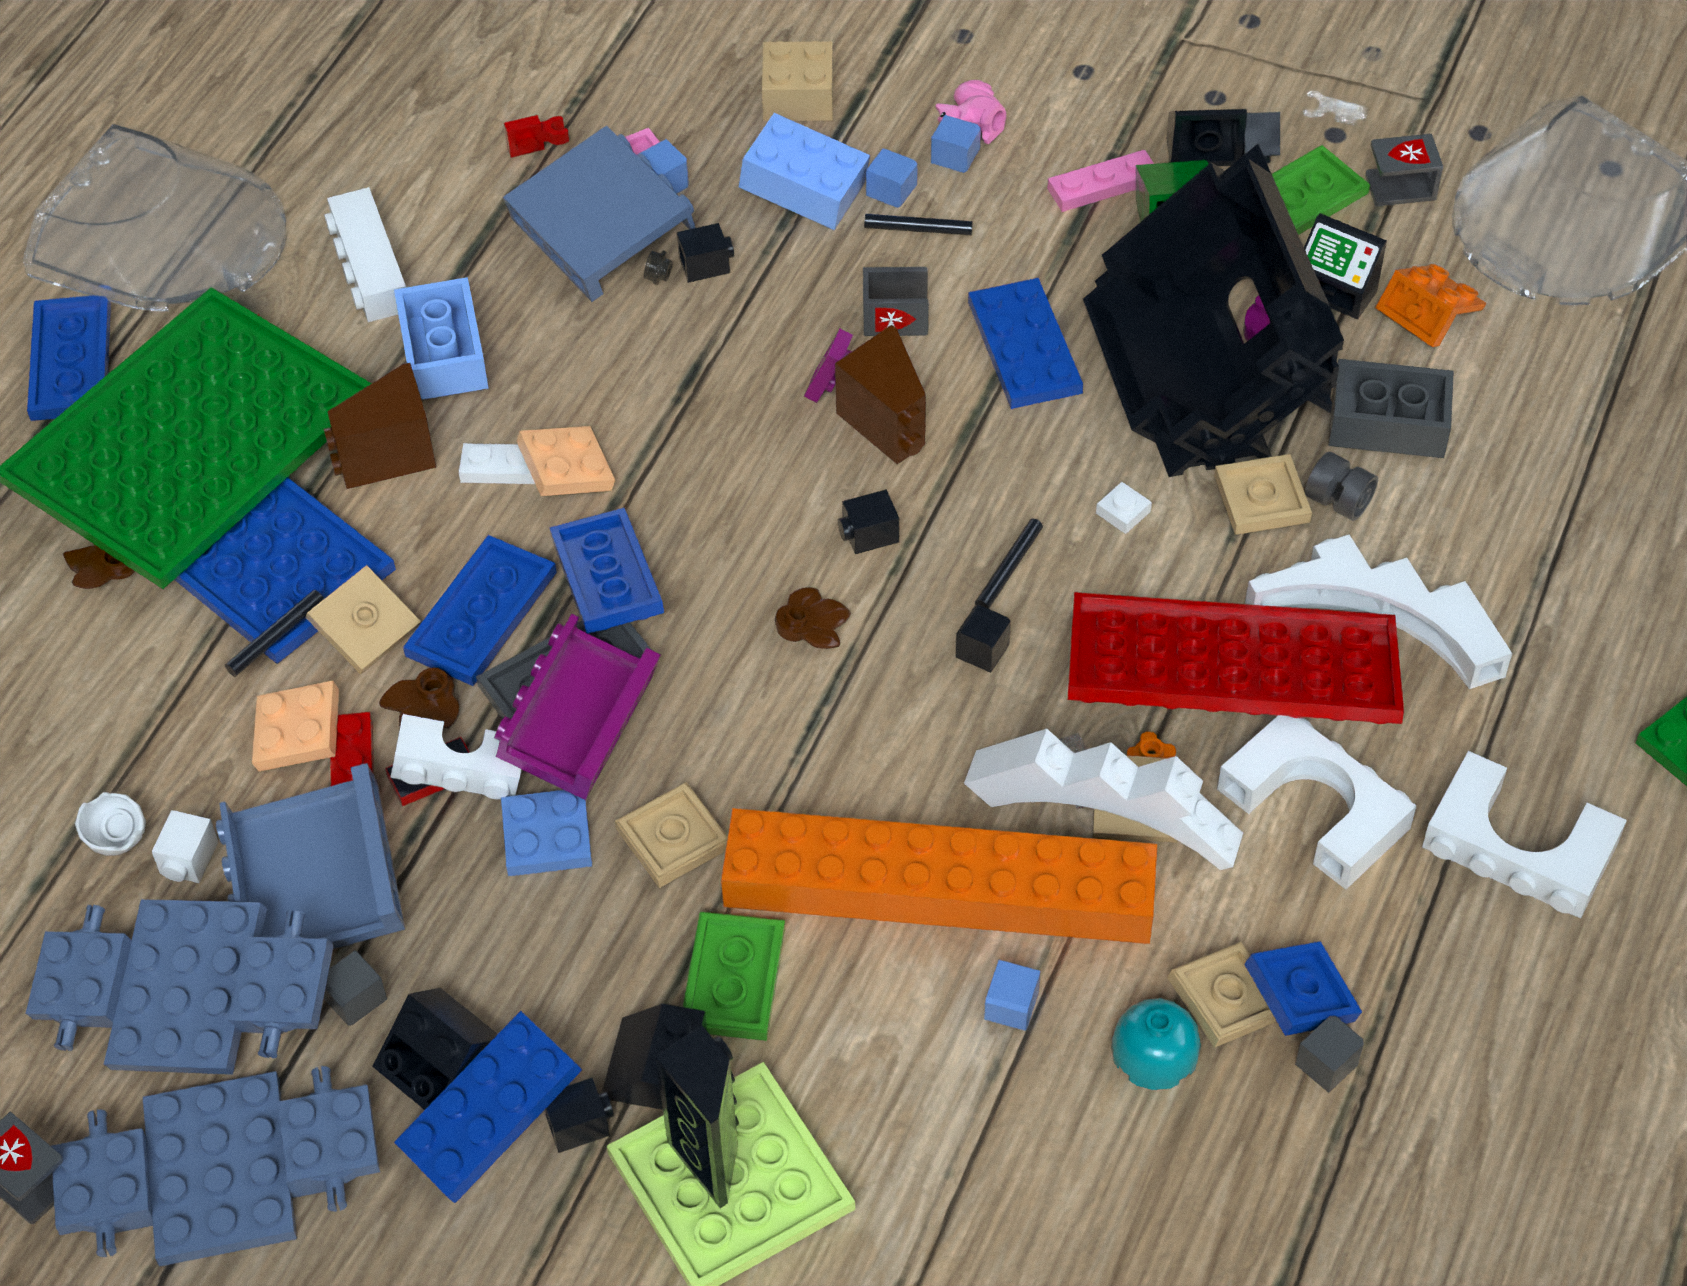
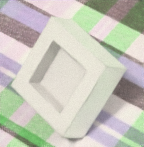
M1121 482L1097 503L1096 514L1126 534L1151 512L1152 502Z

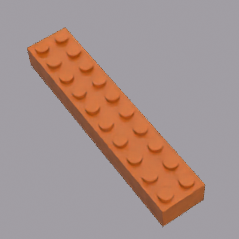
M732 808L721 878L723 906L739 909L1150 944L1154 915L1157 844Z

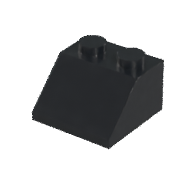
M1247 109L1169 112L1166 137L1169 163L1207 160L1208 164L1212 162L1217 166H1231L1242 157Z
M659 1004L623 1017L602 1092H607L610 1101L663 1110L655 1056L701 1025L707 1030L706 1012L680 1006Z

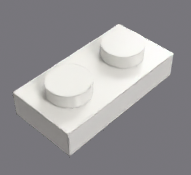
M463 443L459 468L461 483L535 484L518 445Z

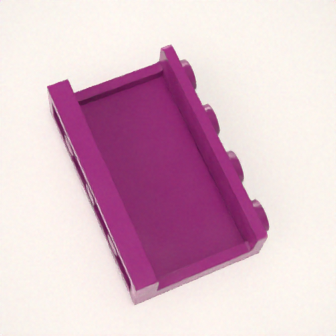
M571 614L565 626L558 623L548 642V645L552 647L547 656L539 655L530 676L534 677L530 687L522 685L512 706L517 710L512 718L505 716L502 719L494 739L500 741L496 754L497 758L586 800L653 678L661 654L646 648L639 659L577 628L579 617Z

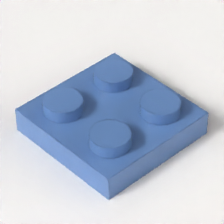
M565 790L501 797L508 876L592 866L586 800Z

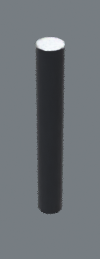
M865 214L864 228L972 236L973 221Z
M1029 520L976 599L975 605H981L990 609L1043 529V525L1039 520Z
M312 590L225 664L227 671L234 677L240 674L306 617L307 612L324 600L323 596L317 590Z

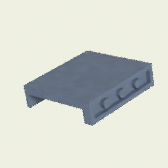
M607 125L503 197L512 220L591 302L603 295L599 280L681 222L688 229L696 228L692 218L694 208L688 198L683 194L678 196L674 192L669 180L663 174L657 175L647 158L643 154L637 156L633 152L628 140L622 134L617 136Z
M367 763L351 767L353 781L233 813L226 802L219 803L222 819L216 821V829L222 845L226 844L227 856L222 857V867L227 881H232L233 894L228 895V901L261 902L267 908L261 937H274L283 934L287 910H292L293 912L294 910H299L306 914L301 937L328 939L334 945L333 949L405 930L378 783Z

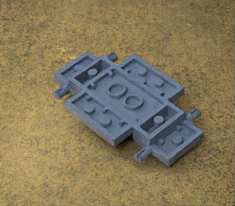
M141 899L132 940L124 933L100 932L105 908L98 905H87L82 929L73 932L45 931L25 1013L33 1020H54L60 1023L54 1047L66 1051V1049L68 1051L73 1050L77 1027L112 1028L104 1065L111 1070L233 1075L242 1032L263 1033L258 1055L273 1059L278 1056L280 1037L283 1032L294 1029H318L334 945L328 939L301 937L306 914L299 910H294V912L287 910L283 934L274 937H261L267 908L261 902Z
M321 1066L323 1082L321 1081L318 1067L311 1071L314 1093L305 1097L284 1101L281 1100L280 1082L276 1071L143 1097L145 1134L142 1128L119 1133H107V1112L97 1109L96 1117L94 1110L87 1114L89 1123L88 1137L78 1141L51 1146L63 1158L62 1164L52 1172L56 1229L59 1235L80 1231L96 1233V1254L100 1257H107V1251L110 1256L117 1253L115 1233L153 1226L155 1259L159 1267L295 1240L297 1235L292 1198L326 1192L327 1209L329 1211H337L335 1197L337 1195V1203L341 1211L347 1207L344 1183H348L359 1176L380 1172L368 1085L341 1090L332 1089L331 1069L327 1066Z

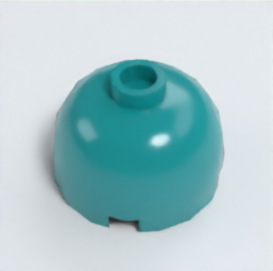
M1162 998L1142 1000L1128 1007L1118 1019L1111 1044L1114 1064L1118 1070L1120 1066L1122 1071L1129 1075V1081L1136 1086L1151 1090L1171 1089L1179 1085L1181 1079L1187 1077L1189 1073L1191 1075L1196 1069L1201 1049L1198 1025L1187 1010L1173 1001Z

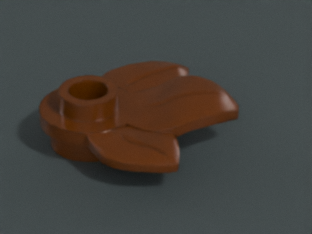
M94 544L93 546L63 553L68 567L77 573L72 580V584L79 588H97L111 579H124L135 572Z
M805 587L790 594L787 605L778 609L775 616V625L778 634L788 641L797 642L804 639L816 648H836L840 646V639L834 629L846 623L851 612L839 601L822 599L817 588Z
M439 668L423 670L419 673L416 680L398 681L383 694L379 701L380 707L400 712L399 727L402 715L405 714L443 721V728L448 729L457 720L460 710L459 703L453 696V680Z

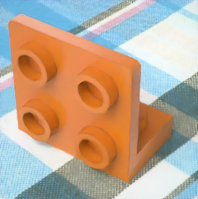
M1430 264L1429 266H1413L1412 268L1395 270L1375 308L1431 347L1440 346L1457 314L1481 311L1484 309L1486 302L1477 297L1478 292L1474 288L1463 283H1456L1449 278L1450 274L1447 270L1438 265Z

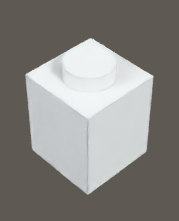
M171 810L152 850L160 874L172 881L181 882L188 880L196 883L200 882L218 844L211 819Z

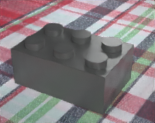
M1338 359L1339 371L1336 387L1333 388L1332 394L1333 404L1331 409L1329 446L1436 458L1445 457L1452 423L1454 371Z

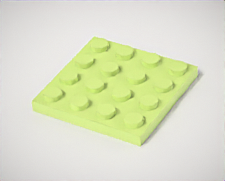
M764 1062L734 1077L735 1082L732 1083L733 1093L737 1100V1104L734 1105L735 1115L739 1121V1125L736 1126L738 1148L728 1204L721 1209L667 1143L664 1115L607 1145L609 1157L688 1286H719L856 1210L855 1200Z

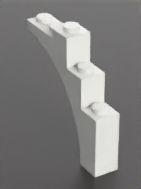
M1350 535L1336 539H1326L1315 545L1311 561L1298 562L1290 568L1272 574H1261L1248 582L1245 604L1319 608L1395 615L1396 627L1433 649L1452 666L1469 689L1506 677L1512 652L1466 581L1452 586L1444 585L1429 593L1408 558L1395 562H1384L1371 569Z
M1048 729L976 750L964 782L968 788L990 807L1021 802L1063 803L1107 811L1140 822L1173 837L1198 852L1219 870L1233 867L1243 836V832L1199 793L1203 780L1177 756L1138 767L1111 742L1073 753Z

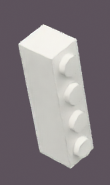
M370 188L327 198L330 213L324 214L329 234H337V238H333L338 259H346V262L342 263V268L347 284L354 283L355 285L354 288H351V294L356 310L363 308L368 322L398 315L394 290L406 288Z

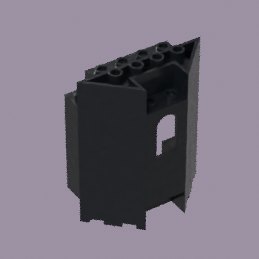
M1257 143L1225 171L1210 162L1104 252L1102 258L1107 271L1095 280L1097 287L1083 298L1131 430L1156 443L1168 477L1183 475L1184 471L1189 467L1204 465L1206 470H1212L1219 465L1236 463L1235 459L1256 456L1257 459L1272 457L1263 435L1307 400L1331 413L1333 404L1330 399L1331 390L1336 387L1339 371L1337 357L1338 351L1343 349L1344 338L1260 146ZM1249 278L1255 284L1270 323L1244 344L1228 300L1232 288L1239 281Z

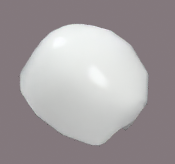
M103 792L89 803H83L79 808L75 821L79 838L91 850L106 856L120 855L132 849L142 839L146 820L139 804L128 795L110 794L108 792Z

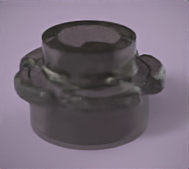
M663 250L662 253L651 251L646 261L644 279L653 281V284L656 286L660 280L667 281L671 273L673 261L666 259L667 251Z

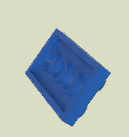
M1039 278L968 292V304L1011 409L1083 394L1082 379Z
M108 294L34 301L27 404L30 421L57 418L108 374L111 302Z
M625 508L549 527L554 547L587 634L664 613L661 596Z
M488 535L403 646L405 657L430 668H439L449 676L474 686L477 682L476 676L486 670L557 573L555 563Z
M520 1011L394 1143L452 1202L456 1203L570 1084L582 1069Z

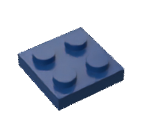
M1321 941L1253 953L1244 964L1285 1036L1313 1031L1329 1016H1336L1345 1024L1353 1023L1362 1013Z

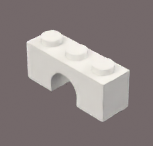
M402 715L391 778L401 779L409 784L423 783L439 786L452 792L467 791L483 794L491 799L515 796L521 769L496 757L500 742L494 739L496 731L485 729L482 745L476 751L458 753L448 748L443 741V721Z

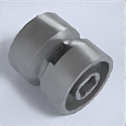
M1327 452L1317 462L1309 476L1305 495L1325 506L1333 503L1335 512L1355 521L1363 514L1372 500L1379 479L1378 476L1361 467L1350 469L1348 460L1332 452Z

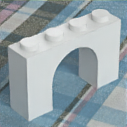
M1278 715L1226 761L1220 769L1217 790L1248 814L1278 787L1293 780H1316L1331 786L1339 792L1348 805L1349 813L1318 841L1313 864L1344 889H1347L1411 829L1416 805L1411 802L1409 797L1380 779L1372 768L1360 764L1348 755L1340 744L1328 740L1316 731L1305 718Z
M1468 751L1428 824L1422 848L1431 851L1441 859L1451 860L1463 865L1481 877H1489L1503 883L1519 894L1529 895L1541 900L1559 912L1569 913L1582 918L1619 843L1627 820L1586 803L1569 838L1560 846L1543 852H1529L1515 848L1503 841L1495 833L1488 818V814L1501 791L1507 767Z

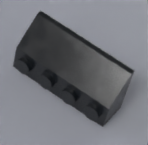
M701 1025L655 1057L667 1143L721 1209L728 1204L738 1148L736 1126L739 1125V1121L734 1109L737 1100L732 1088L735 1078L730 1067V1061L733 1060V1056L721 1037L716 1036L712 1038Z

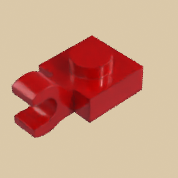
M538 115L504 123L507 149L511 158L545 150L544 142H550L554 145H562L569 142L568 129H564L562 116H554L540 122Z

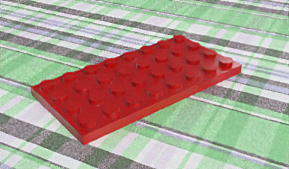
M1074 592L1067 700H1076L1084 703H1117L1126 706H1159L1167 709H1200L1209 712H1241L1250 715H1282L1292 718H1323L1333 721L1351 720L1375 724H1402L1404 703L1396 616L1391 614Z

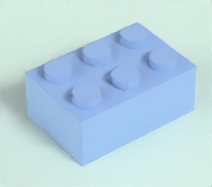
M773 113L742 160L739 188L835 230L865 183L870 155Z
M468 277L395 289L394 293L406 361L411 363L421 400L488 389L484 358Z

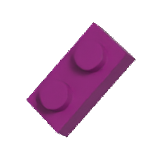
M839 328L815 369L804 397L817 403L824 390L832 392L836 385L835 363L852 352L847 349L853 337L852 334Z

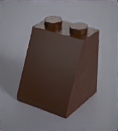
M890 325L835 363L836 414L898 465L909 456L919 453L925 445L926 394L897 328Z
M411 363L402 364L327 411L331 427L324 428V433L329 451H337L330 453V458L335 476L343 474L346 489L436 468L427 417Z

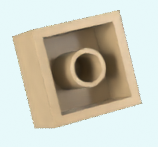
M832 41L763 42V121H769L773 113L792 121H833Z

